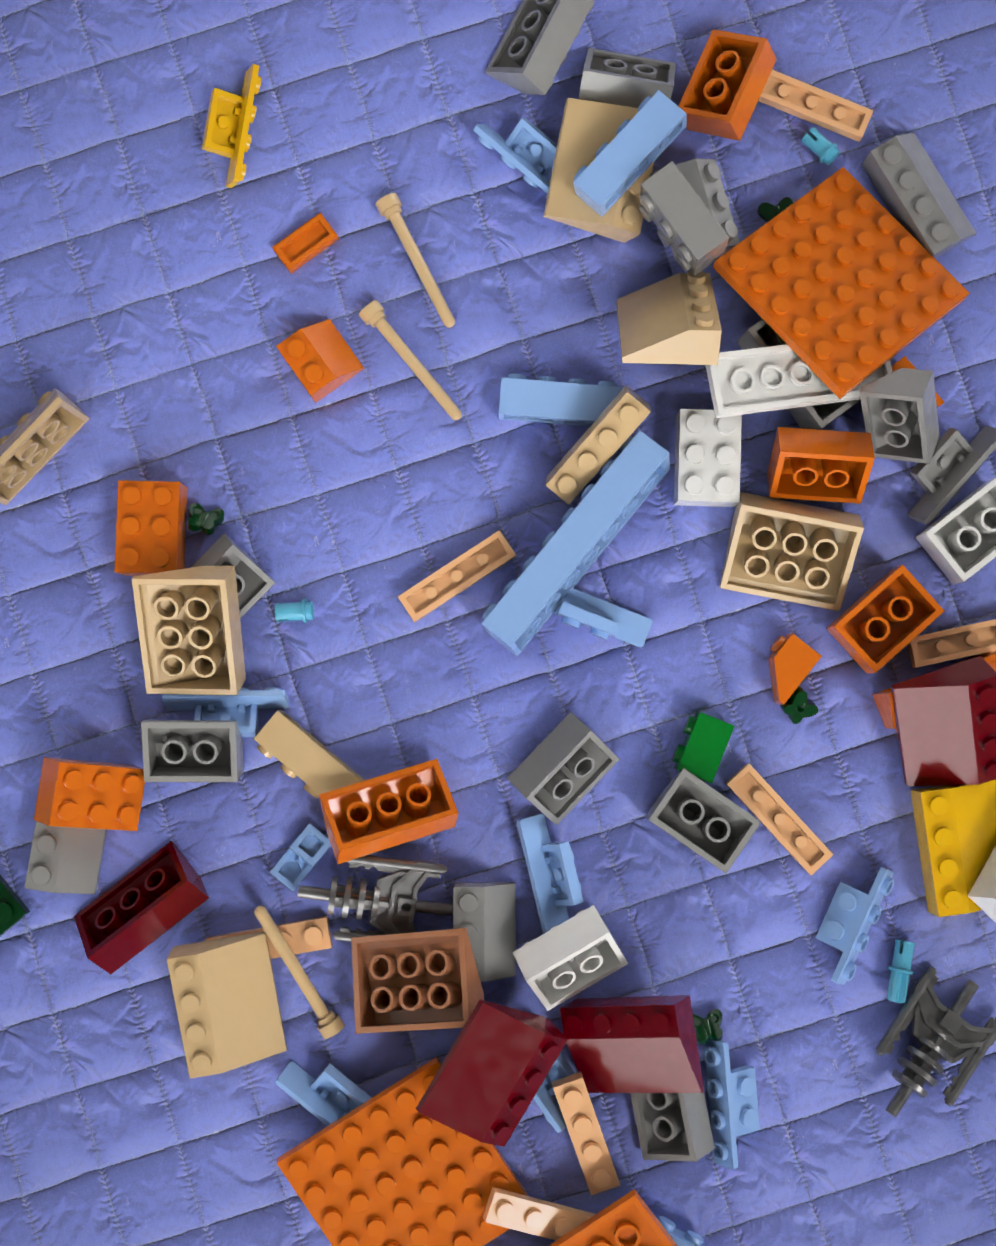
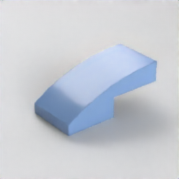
M309 823L269 873L290 891L294 892L331 846L329 839Z

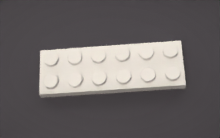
M787 344L720 352L718 365H705L715 418L860 400L859 391L862 386L893 372L891 361L889 360L839 399Z

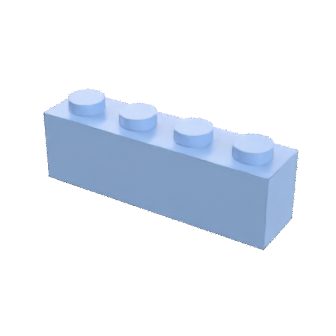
M660 90L652 98L650 96L645 98L638 108V113L631 120L627 119L620 125L616 132L617 136L610 143L606 142L598 149L595 159L588 167L584 165L576 173L573 182L575 194L603 217L687 127V113Z
M508 374V378L501 377L498 415L501 420L590 427L622 391L623 387H617V383L611 381H600L598 385L586 384L587 381L583 379H569L567 383L556 382V378L550 376H540L538 380L526 379V376L522 374Z

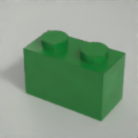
M696 712L694 717L689 716L683 733L687 734L684 744L677 745L672 757V761L676 762L674 769L681 771L684 768L697 778L712 783L734 725L701 712Z

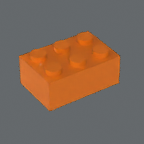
M712 30L678 105L687 113V130L738 141L741 140L777 60L767 38Z
M777 427L767 470L769 498L861 504L875 459L871 433Z
M118 480L115 573L126 576H139L185 568L187 486L181 482Z
M900 565L892 568L826 629L866 674L876 673L945 610L905 566Z
M44 757L34 820L48 826L137 831L145 785L143 768L126 764Z

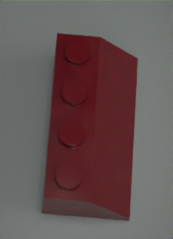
M170 841L78 912L74 919L87 958L111 975L208 900L209 896L199 875L177 846Z

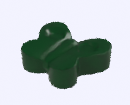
M785 197L775 206L766 202L761 203L757 210L758 215L768 222L792 205L793 200Z
M192 503L189 506L190 518L188 519V528L191 531L202 530L205 534L211 535L215 531V526L224 521V511L220 508L207 512L198 503Z
M799 686L784 705H780L793 724L800 723L802 718L816 715L819 710L814 702L807 701L806 691Z
M713 1009L706 1018L693 1014L698 1044L703 1045L709 1039L718 1041L723 1038V1031L720 1028L722 1012L719 1009Z

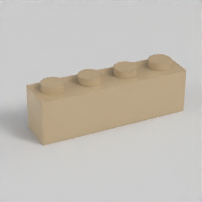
M626 385L547 475L545 486L569 505L651 413L650 404Z
M277 710L254 737V740L259 743L257 749L269 759L273 756L282 763L280 768L291 778L294 779L298 776L306 784L303 788L315 798H318L319 794L365 781L283 710Z

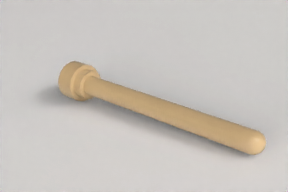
M390 193L380 198L375 204L380 215L385 216L386 220L391 221L443 324L447 328L453 327L455 319L401 216L402 203L397 193Z
M373 300L360 311L359 317L366 325L370 324L372 328L376 327L451 419L459 420L462 417L461 410L385 320V309L378 300Z
M264 906L256 907L254 911L255 916L318 1016L317 1022L319 1025L317 1029L324 1039L333 1037L345 1027L344 1022L339 1014H334L332 1010H328Z

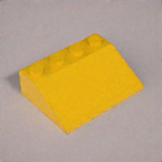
M996 779L979 785H944L910 790L928 912L937 917H944L982 910L968 895L996 846Z

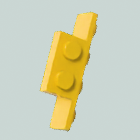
M252 64L245 72L241 96L218 88H214L211 91L201 149L230 158L226 187L233 188L239 181L242 182L246 173V164L243 163L244 153L248 152L251 144V135L248 134L249 124L253 123L257 108L253 105L254 95L258 94L262 80L258 76L259 65Z

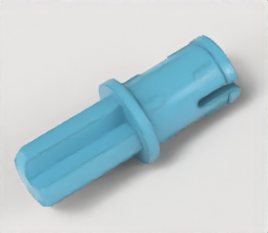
M895 939L892 967L888 966L891 974L887 999L895 1003H905L910 974L913 975L914 971H911L916 943Z

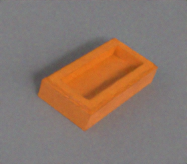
M320 212L272 248L292 274L338 241L339 237Z

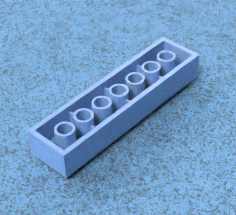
M640 430L634 437L629 436L620 447L621 454L615 461L611 459L605 464L600 472L602 477L595 485L591 483L587 486L581 495L583 500L576 508L571 507L565 513L561 520L563 524L557 532L551 531L542 542L544 548L539 554L528 558L522 567L524 572L517 581L512 579L506 585L502 592L504 596L498 604H491L484 612L482 618L485 620L481 623L489 635L517 657L670 470L669 452Z

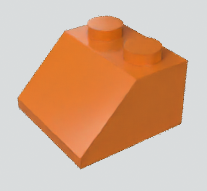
M330 319L301 328L276 345L315 403L364 370L363 365Z

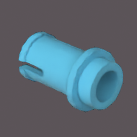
M812 127L809 130L810 134L806 133L801 142L820 158L819 162L821 164L830 165L840 153V150L837 148L838 144H832L817 128Z
M302 599V602L275 603V619L277 623L298 620L308 623L309 620L314 619V604L312 601L307 602V599Z

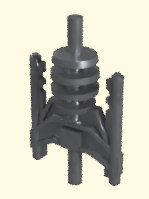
M366 855L346 863H350L349 867L351 868L364 866L365 869L370 870V868L375 867L377 871L390 872L377 877L374 890L366 889L367 879L361 878L360 888L352 887V876H347L346 886L339 885V876L332 877L331 889L299 885L298 898L329 901L328 914L333 915L334 907L343 908L341 918L347 919L348 910L357 909L356 919H362L363 910H371V925L380 931L368 930L367 932H362L359 928L352 931L349 927L341 926L340 930H336L333 933V938L338 941L351 942L352 937L417 932L413 923L415 912L452 916L453 904L417 900L418 890L427 877L440 879V874L444 875V873H447L445 865L422 860L411 861Z
M932 966L931 968L928 967L912 989V993L875 1048L876 1053L880 1056L885 1053L890 1055L894 1049V1041H899L901 1038L900 1032L905 1031L912 1021L911 1035L916 1038V1042L921 1046L917 1049L909 1045L905 1051L913 1058L909 1061L900 1057L897 1063L904 1068V1071L900 1073L897 1070H893L892 1077L901 1086L885 1110L895 1118L912 1092L925 1098L928 1092L922 1088L924 1083L935 1087L937 1081L930 1073L933 1071L942 1075L944 1068L937 1063L939 1058L952 1064L963 1059L957 1069L958 1075L956 1077L953 1076L951 1079L952 1085L946 1086L942 1093L946 1096L944 1098L945 1104L953 1106L987 1050L994 1044L996 1040V1017L995 1019L990 1017L984 1027L972 1026L960 1017L979 988L973 981L967 980L952 1006L948 1009L940 1003L933 990V986L939 979L935 976L937 974L936 969Z

